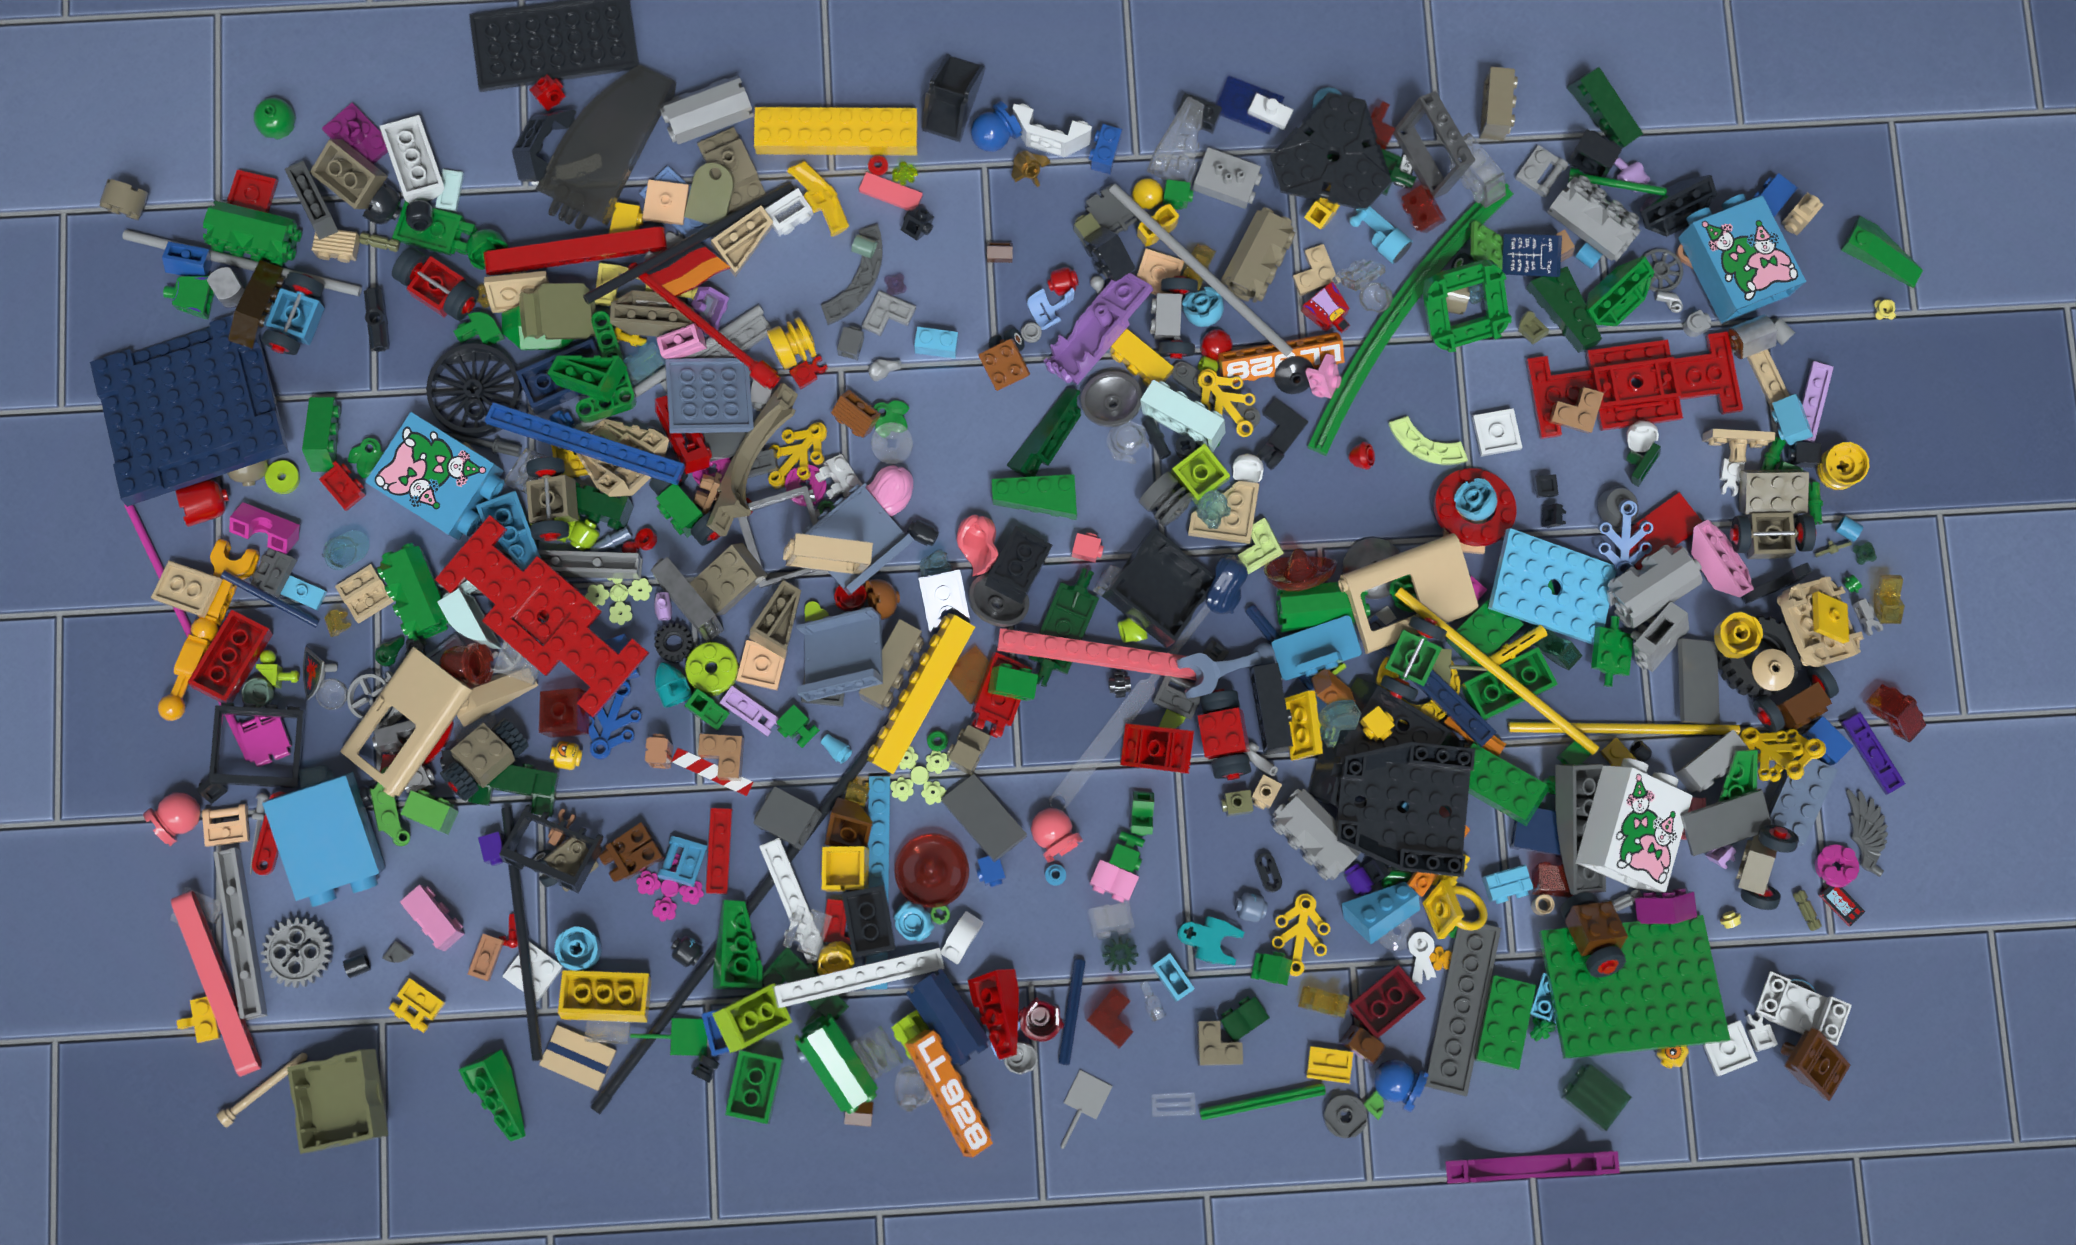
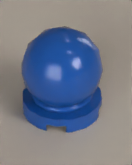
M1002 101L993 105L994 112L982 113L972 123L970 131L972 140L983 151L995 152L1001 150L1008 143L1009 137L1017 139L1022 135L1019 122L1014 114L1009 116L1005 110L1007 105Z
M1389 1060L1382 1063L1375 1071L1374 1085L1377 1093L1383 1099L1393 1103L1402 1101V1109L1412 1112L1415 1107L1413 1103L1416 1096L1420 1098L1429 1073L1420 1070L1419 1073L1415 1074L1412 1067L1405 1061Z

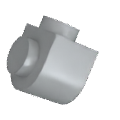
M1702 310L1691 314L1683 324L1685 334L1690 337H1697L1707 332L1711 328V318L1707 313L1703 314Z

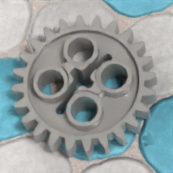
M296 918L295 923L291 919H287V925L279 922V930L272 928L273 936L266 935L270 941L269 943L262 944L267 947V951L261 952V954L267 956L266 959L262 960V963L269 964L265 971H273L270 978L278 977V984L283 983L285 980L286 987H290L291 983H293V987L298 988L300 982L302 986L307 987V980L311 983H316L314 976L322 978L323 976L320 971H328L324 964L325 962H332V960L327 958V955L333 954V951L327 950V947L331 946L332 943L325 941L329 934L322 935L324 928L319 927L316 929V922H312L309 925V919L306 918L303 923L301 918ZM300 932L302 939L300 942L295 943L294 935ZM284 947L286 955L280 959L278 951ZM315 947L317 953L315 957L310 958L308 951L310 948ZM295 949H299V957L295 956ZM299 962L301 969L295 974L292 968L295 963Z

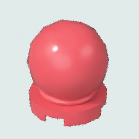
M174 792L162 799L157 811L149 808L143 813L146 822L151 820L156 828L153 830L155 834L166 845L172 846L178 841L176 834H185L194 829L199 822L201 813L196 799L186 793Z
M1057 808L1041 810L1034 817L1031 825L1033 839L1040 847L1046 849L1043 856L1048 863L1054 861L1053 857L1058 853L1063 856L1076 848L1078 842L1083 841L1079 833H1072L1073 826L1070 818Z

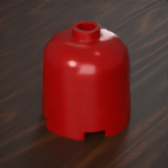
M205 480L175 490L179 507L184 508L185 516L183 518L187 527L222 516L226 510V501H229L226 489H221L220 485L214 480Z

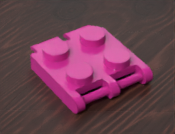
M254 716V719L245 723H236L250 762H255L258 768L271 763L270 755L272 754L275 760L290 755L288 748L292 747L282 718L273 717L262 722L263 719L268 717ZM253 723H257V724L254 725V726H251V727H249V728L244 729V727H246V726H248V725H251V724H253Z

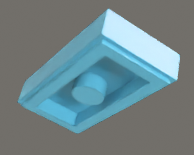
M290 575L280 595L318 611L327 592Z

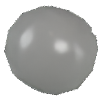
M1018 1041L1017 1055L1003 1060L1004 1065L1009 1071L1022 1075L1034 1070L1038 1062V1056L1030 1044Z

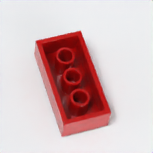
M231 609L187 683L193 689L220 703H232L259 659L260 654L271 639L272 632L269 628Z

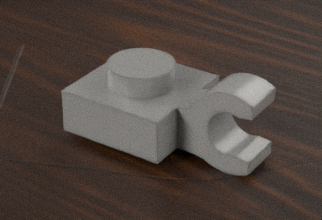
M1866 598L1852 605L1860 624L1863 623L1865 633L1868 636L1873 635L1872 626L1876 627L1878 632L1883 630L1882 624L1873 619L1874 609L1867 602Z

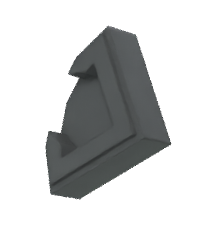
M395 941L382 959L388 962L400 963L408 960L414 954Z

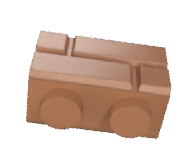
M653 734V737L647 738L645 762L652 768H671L672 758L670 756L673 753V745L669 742L668 738H665L666 735Z

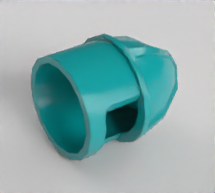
M661 662L656 669L655 691L658 693L663 707L669 708L688 700L692 692L686 681L687 678L684 677L680 670L670 664Z

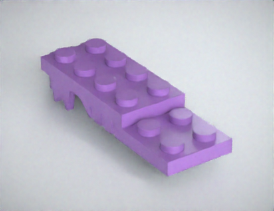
M1131 273L1116 282L1111 280L1092 302L1091 306L1076 321L1072 334L1067 339L1059 335L1057 343L1050 345L1053 355L1049 360L1047 358L1044 360L1047 370L1051 374H1056L1066 383L1074 382L1078 385L1130 325L1128 319L1153 291L1152 286Z

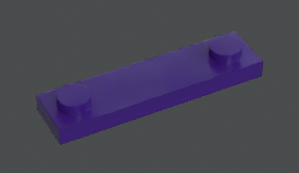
M1861 712L1841 722L1885 795L1906 784Z

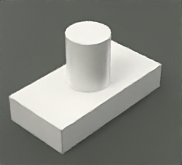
M1258 93L1248 110V114L1283 130L1293 113V109L1278 103L1275 99L1266 98Z

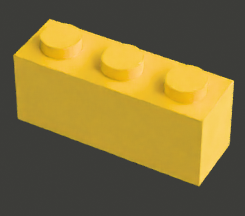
M1128 329L1111 346L1110 353L1112 358L1118 363H1124L1127 366V370L1134 376H1140L1147 387H1149L1153 380L1165 382L1172 374L1174 367Z

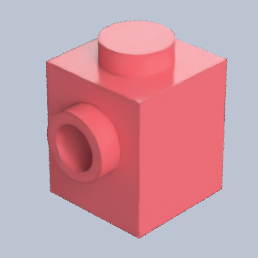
M1077 533L1072 557L1096 563L1097 557L1101 558L1104 546L1100 545L1101 539L1093 533H1086V535Z

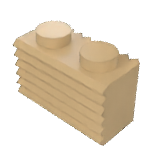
M338 230L337 233L319 240L315 233L312 251L322 260L337 258L338 261L349 263L351 260L356 261L360 236L357 232Z

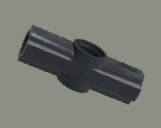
M368 288L364 291L366 308L365 321L368 326L370 350L383 352L389 349L388 321L385 317L383 290L381 288ZM375 317H380L379 322L372 323Z

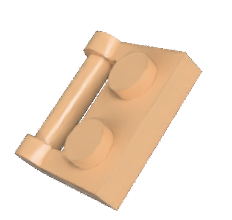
M246 803L239 804L238 807L202 810L206 847L250 841L248 806ZM239 815V820L212 824L213 818Z

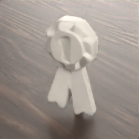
M1425 932L1414 933L1408 941L1409 952L1416 957L1411 981L1413 983L1417 981L1419 984H1422L1423 970L1426 981L1431 977H1436L1429 959L1430 954L1434 950V941Z

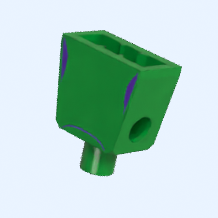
M209 276L178 277L175 287L167 285L164 287V298L172 299V305L177 310L209 320L214 292L207 282Z

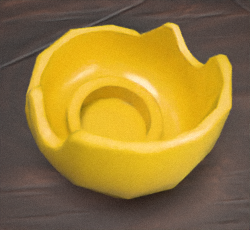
M1145 178L1135 184L1132 197L1141 208L1153 209L1162 203L1164 191L1160 183L1154 179Z

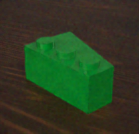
M557 356L548 371V375L558 386L609 403L627 366L620 356H613L612 358H602L601 356H594V358Z

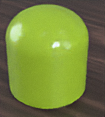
M1206 356L1202 357L1198 364L1200 372L1205 369L1217 372L1219 367L1216 360Z

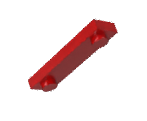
M711 808L707 894H728L732 809Z

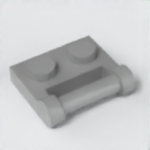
M1538 145L1515 179L1540 196L1546 197L1557 177L1568 167V163ZM1550 164L1555 166L1543 185L1538 184V180Z

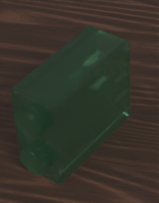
M1582 1065L1576 1071V1079L1573 1083L1569 1082L1563 1088L1562 1093L1564 1095L1561 1099L1598 1129L1607 1131L1632 1096L1593 1065Z

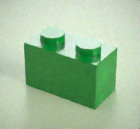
M1000 664V666L992 668L988 693L1023 701L1034 700L1038 675L1031 673L1032 670L1019 668V670L1012 669V665Z

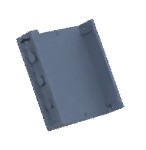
M866 483L862 486L859 484L854 486L849 491L851 494L846 499L841 497L833 504L835 508L830 513L826 510L817 518L819 520L818 523L814 526L810 523L801 531L806 535L873 543L871 564L861 575L828 571L848 595H851L914 541L910 534L905 535L865 488L867 486Z
M863 607L853 612L846 611L841 615L826 616L821 620L806 621L804 624L796 625V628L804 634L805 685L797 686V694L807 702L883 684L881 615L872 607Z

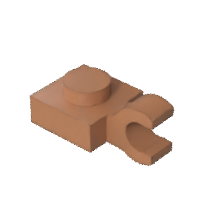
M562 809L558 814L560 823L564 819V814L566 813L564 809ZM572 814L570 819L567 820L566 828L569 829L570 825L575 821V815ZM551 829L548 838H550L548 843L558 847L562 844L566 835Z

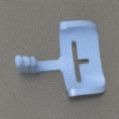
M1071 288L1070 291L1065 293L1064 299L1054 306L1049 304L1044 289L1029 297L1027 301L1028 308L1041 330H1045L1061 321L1060 317L1056 316L1055 311L1066 306L1074 299V289ZM1040 303L1043 304V306H1044V308H1045V310H1046L1048 316L1050 317L1051 321H1049V319L1047 318L1046 314H1044V315H1042V316H1039V315H1041V314L1044 313V311H1043V309H1042Z

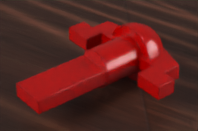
M509 914V940H506V936H499V939L504 941L503 945L510 948L518 946L514 914Z

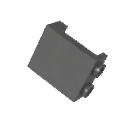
M774 786L773 790L767 794L763 807L755 814L753 823L759 829H764L790 843L793 847L802 850L822 813L817 808Z

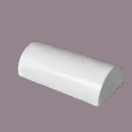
M420 116L381 125L380 130L405 201L409 203L415 200L427 202L438 197L444 191V185Z

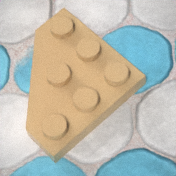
M1238 481L1229 490L1210 500L1206 506L1200 510L1197 509L1191 514L1188 535L1250 544L1259 483Z

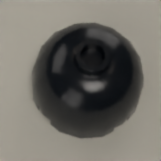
M384 183L371 200L369 209L364 211L363 217L370 222L380 225L388 223L391 219L395 221L401 213L399 209L401 200L397 191L387 183Z

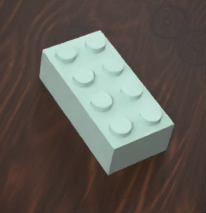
M1153 380L1140 399L1142 413L1150 418H1154L1155 421L1182 436L1188 435L1192 437L1195 443L1200 446L1206 444L1213 453L1226 433L1223 416L1217 411L1211 412L1205 409V406L1199 401L1193 402L1187 399V395L1183 392L1171 390L1170 386L1165 382Z

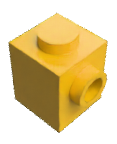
M1379 706L1360 721L1364 727L1363 732L1369 739L1373 738L1375 742L1379 738L1385 740L1393 733L1391 729L1395 726L1392 723L1394 721L1392 716L1387 711L1383 712Z

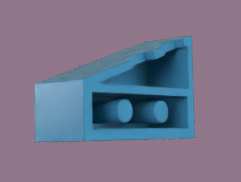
M1406 882L1341 903L1344 919L1370 944L1420 910L1419 894L1409 887Z

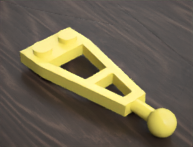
M599 263L596 288L628 271V268L620 265ZM646 285L645 291L652 292V289ZM698 287L677 297L691 298L693 300ZM617 289L595 300V305L611 306V302L619 299L616 298Z

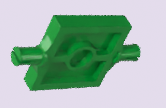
M1611 616L1610 628L1595 627L1591 668L1600 670L1605 674L1603 686L1613 687V675H1630L1633 638L1631 634L1624 633L1618 629L1620 619L1618 616Z

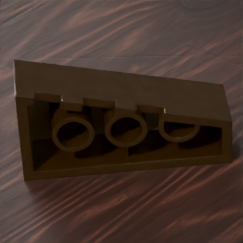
M259 260L235 309L228 341L253 349L259 332L265 325L267 314L269 315L271 312L272 302H275L279 293L278 288L283 287L285 277H282L284 268Z

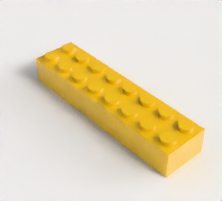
M755 107L754 148L756 154L917 155V108Z

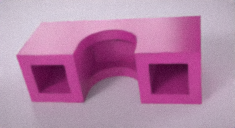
M242 502L230 516L229 532L249 539L258 532L268 534L267 547L287 555L299 540L300 525Z

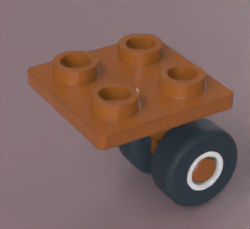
M1015 328L1005 331L1004 339L1000 335L992 337L989 340V349L979 354V358L996 391L1030 375L1020 354V351L1025 346L1024 339Z

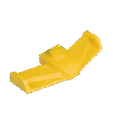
M805 161L789 167L787 172L792 174L808 190L803 197L812 208L813 213L822 210L830 229L831 237L844 232L849 227V224L834 188Z

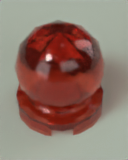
M479 643L450 647L441 655L438 664L454 678L467 685L486 684L491 680L494 672H490V662L494 661L491 650L487 645Z

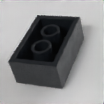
M885 886L842 893L853 958L896 951Z

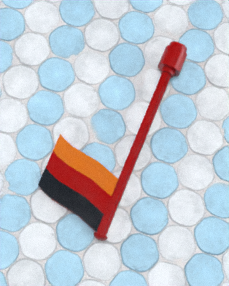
M698 243L638 277L750 368V377L761 386L772 390L778 384L781 377L775 369L764 360L760 362L754 361L676 297L696 288L715 274L731 268L703 244ZM637 263L630 264L628 270L637 266Z

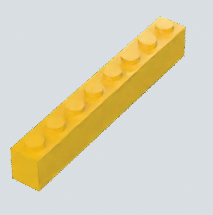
M948 613L947 616L942 618L939 625L940 629L931 638L927 653L925 652L921 656L917 671L911 674L907 689H904L899 695L898 700L900 701L898 705L889 713L888 723L881 728L878 733V741L868 751L869 757L867 761L893 775L975 629V626L954 614Z

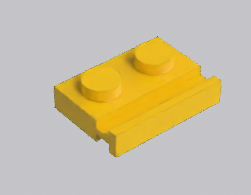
M1310 1046L1306 1078L1350 1084L1353 1052Z

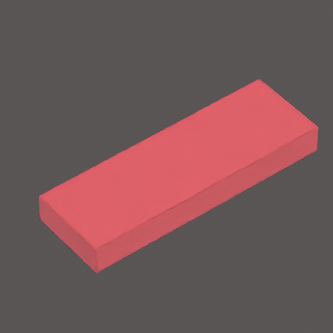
M866 172L859 188L860 193L907 211H912L919 206L923 196L921 192Z

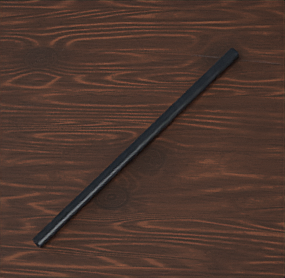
M785 183L584 294L585 302L587 304L594 302L733 225L759 206L765 207L794 191L792 183Z
M511 807L501 809L505 842L514 828ZM508 864L532 1061L543 1060L520 870Z

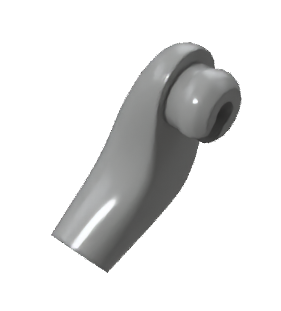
M1252 742L1249 743L1250 752H1245V754L1249 756L1250 761L1270 776H1275L1278 768L1256 753L1259 750V746Z

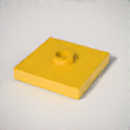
M1818 591L1813 593L1814 632L1843 644L1849 642L1848 604Z

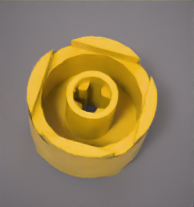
M1736 612L1729 615L1714 630L1715 644L1718 650L1728 658H1742L1757 649L1763 636L1760 622L1755 617L1744 612Z

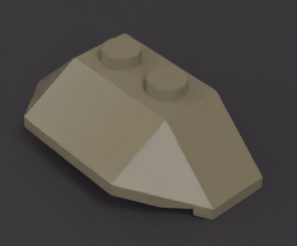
M632 290L618 300L611 302L610 323L630 335L659 337L693 324L691 320L656 292ZM677 297L680 301H682L685 305H687L683 300H681L679 297Z

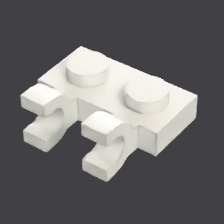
M842 454L825 461L824 467H821L819 469L820 472L815 475L818 482L829 477L835 482V484L831 485L832 489L826 492L830 499L840 494L847 498L851 495L849 491L857 484L862 486V483Z

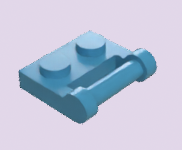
M671 836L662 869H659L657 876L664 880H671L694 887L707 846ZM682 847L684 850L676 873L671 872L670 869L677 849Z

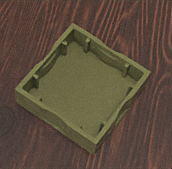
M375 1049L354 1051L334 1056L328 1060L311 1061L287 1067L291 1097L295 1106V1124L300 1154L389 1136Z

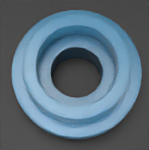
M1057 864L1049 866L1045 872L1046 881L1053 886L1061 885L1066 879L1065 869ZM1058 871L1060 874L1059 878L1054 879L1051 875L1052 872Z

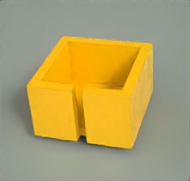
M865 846L822 847V890L826 892H846V890L851 892L869 888L868 848Z

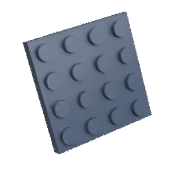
M665 359L669 433L749 432L754 429L749 368L739 359Z

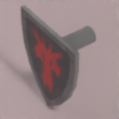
M305 647L303 682L306 698L309 700L315 695L319 687H323L325 672H336L337 665L335 663L324 664L323 660L308 647Z

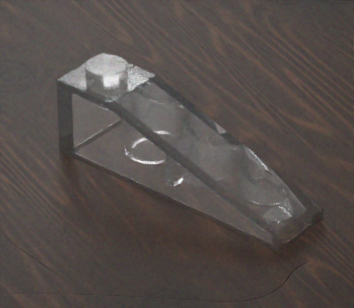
M1187 97L1153 152L1147 172L1164 180L1191 182L1192 184L1197 170L1198 162H1195V156L1200 144L1197 143L1198 131L1201 130L1204 104L1191 97Z

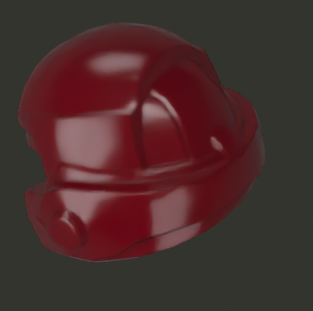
M1035 998L1027 1007L1024 1006L1023 1009H1020L1018 1014L1020 1016L1022 1032L1034 1041L1045 1042L1051 1040L1064 1026L1063 1019L1060 1017L1059 1006L1054 1007L1048 1002L1039 1001L1038 998Z

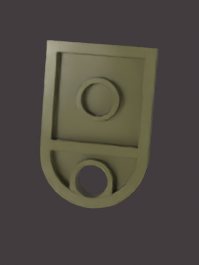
M710 162L702 165L696 171L684 217L711 225L728 215L735 187L734 176L728 167L718 162ZM714 167L721 171L719 179H715L711 174Z

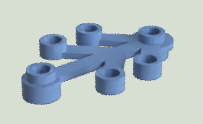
M1625 499L1619 504V511L1622 514L1621 537L1612 529V525L1608 521H1602L1598 525V530L1602 534L1607 535L1620 548L1619 558L1606 541H1601L1597 545V550L1601 554L1606 555L1614 564L1617 577L1624 574L1630 567H1634L1636 562L1652 551V545L1648 541H1641L1638 544V550L1629 557V550L1646 534H1650L1653 531L1652 523L1644 520L1640 523L1639 529L1630 537L1631 517L1637 512L1636 503L1630 499ZM1626 504H1630L1628 510H1624ZM1607 524L1608 529L1606 531H1602L1603 525ZM1649 524V529L1643 530L1644 525ZM1647 544L1648 549L1643 551L1642 546ZM1603 545H1607L1605 551H1601ZM1622 565H1626L1624 571H1620Z

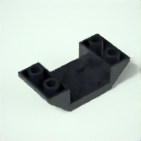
M574 109L558 110L529 118L512 150L518 179L521 182H539L545 177L548 163L536 156V154L541 151L545 137L552 130L568 129L572 126L577 111Z

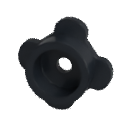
M424 638L416 641L407 639L405 655L407 656L412 647L415 646L426 656L425 645L427 641Z

